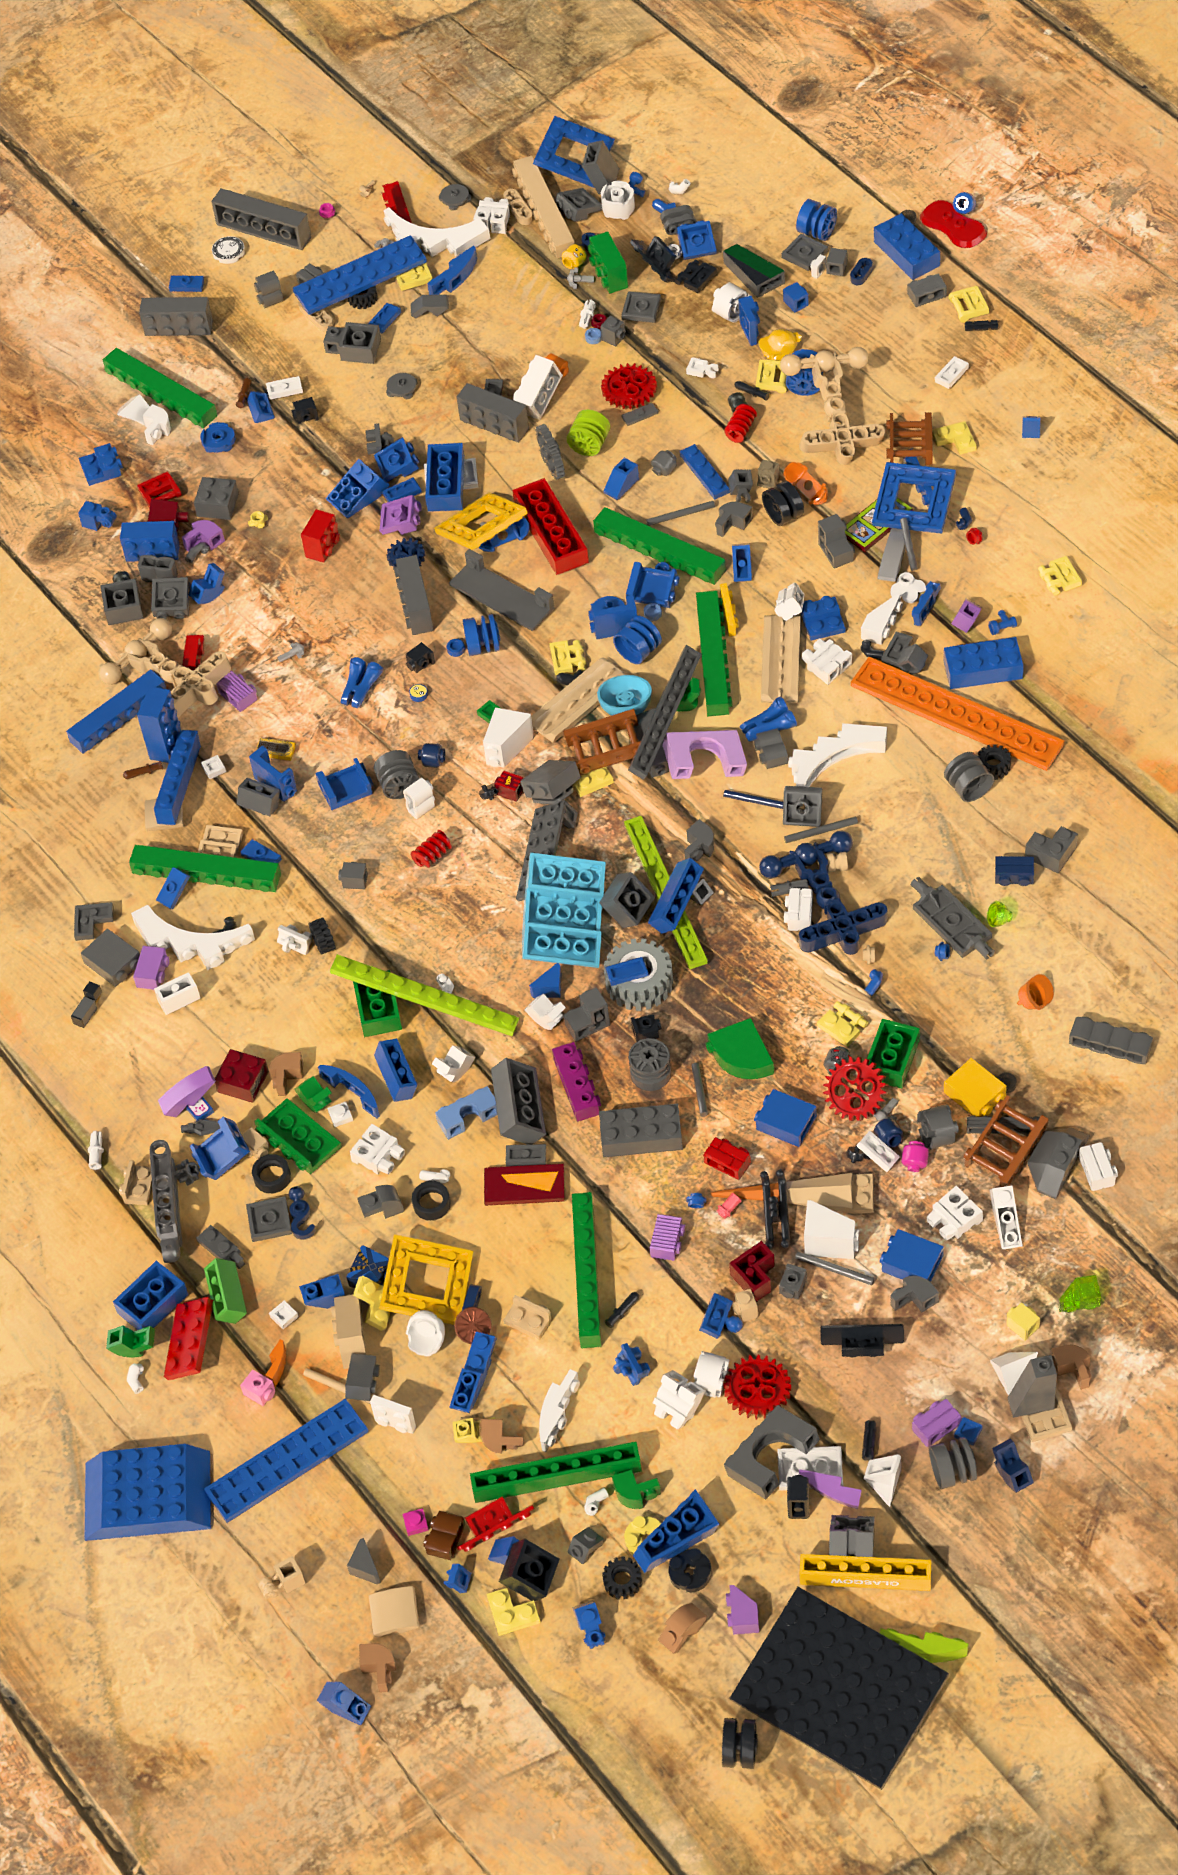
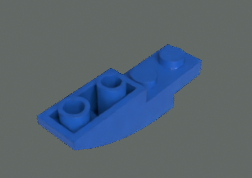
M474 245L448 262L449 269L427 283L429 295H439L445 290L451 293L468 278L477 262L476 247Z
M476 1331L465 1367L461 1369L449 1408L470 1414L492 1361L491 1355L497 1339L495 1336Z

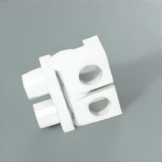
M486 197L484 201L480 200L473 221L480 218L489 231L491 226V233L506 234V225L510 217L508 199L494 202L492 198Z
M819 638L814 643L813 649L816 650L814 653L809 649L802 653V659L807 663V670L813 672L827 685L835 680L839 673H843L852 665V653L848 650L843 651L830 639L825 642Z
M374 1124L369 1126L362 1135V1139H359L350 1151L352 1162L360 1163L367 1169L373 1170L376 1174H379L381 1171L388 1175L394 1168V1163L389 1161L391 1157L401 1160L405 1155V1150L398 1144L397 1138L391 1137Z
M957 1186L933 1204V1211L927 1216V1222L932 1227L937 1226L939 1223L944 1225L939 1232L946 1241L954 1236L958 1239L962 1236V1233L967 1232L974 1224L978 1225L983 1221V1211L971 1199L968 1200V1197Z
M672 1370L663 1374L661 1379L662 1385L657 1392V1397L653 1401V1404L656 1405L654 1415L664 1419L669 1413L673 1416L670 1422L671 1426L680 1429L688 1420L693 1418L694 1412L706 1391L691 1381L687 1383L688 1379Z

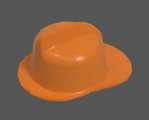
M1037 974L1018 990L1020 1000L1017 1004L1023 1005L1028 1010L1043 1009L1053 999L1052 983L1045 975Z

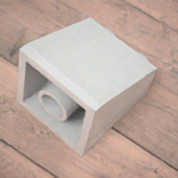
M495 708L483 740L486 765L504 768L533 740L531 714Z
M807 1200L804 1230L805 1254L813 1257L854 1259V1252L859 1250V1229H855V1221L812 1200Z

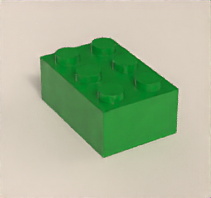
M609 232L589 237L590 245H588V249L591 254L589 261L591 266L595 267L597 277L601 278L603 288H606L609 294L627 289L626 263Z
M353 981L364 1038L402 1030L396 996Z
M882 1018L867 1057L869 1065L874 1062L876 1063L875 1069H882L879 1076H886L882 1083L903 1088L920 1042V1028Z

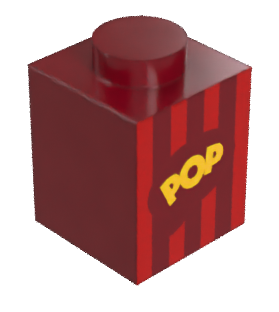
M503 770L500 777L498 776L494 783V786L498 789L497 795L517 802L523 793L520 781L524 778Z

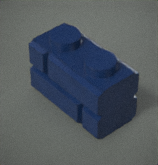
M995 856V884L1002 886L1010 884L1028 886L1029 884H1034V857Z

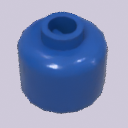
M961 192L954 197L953 207L958 213L968 214L975 209L976 199L971 193Z

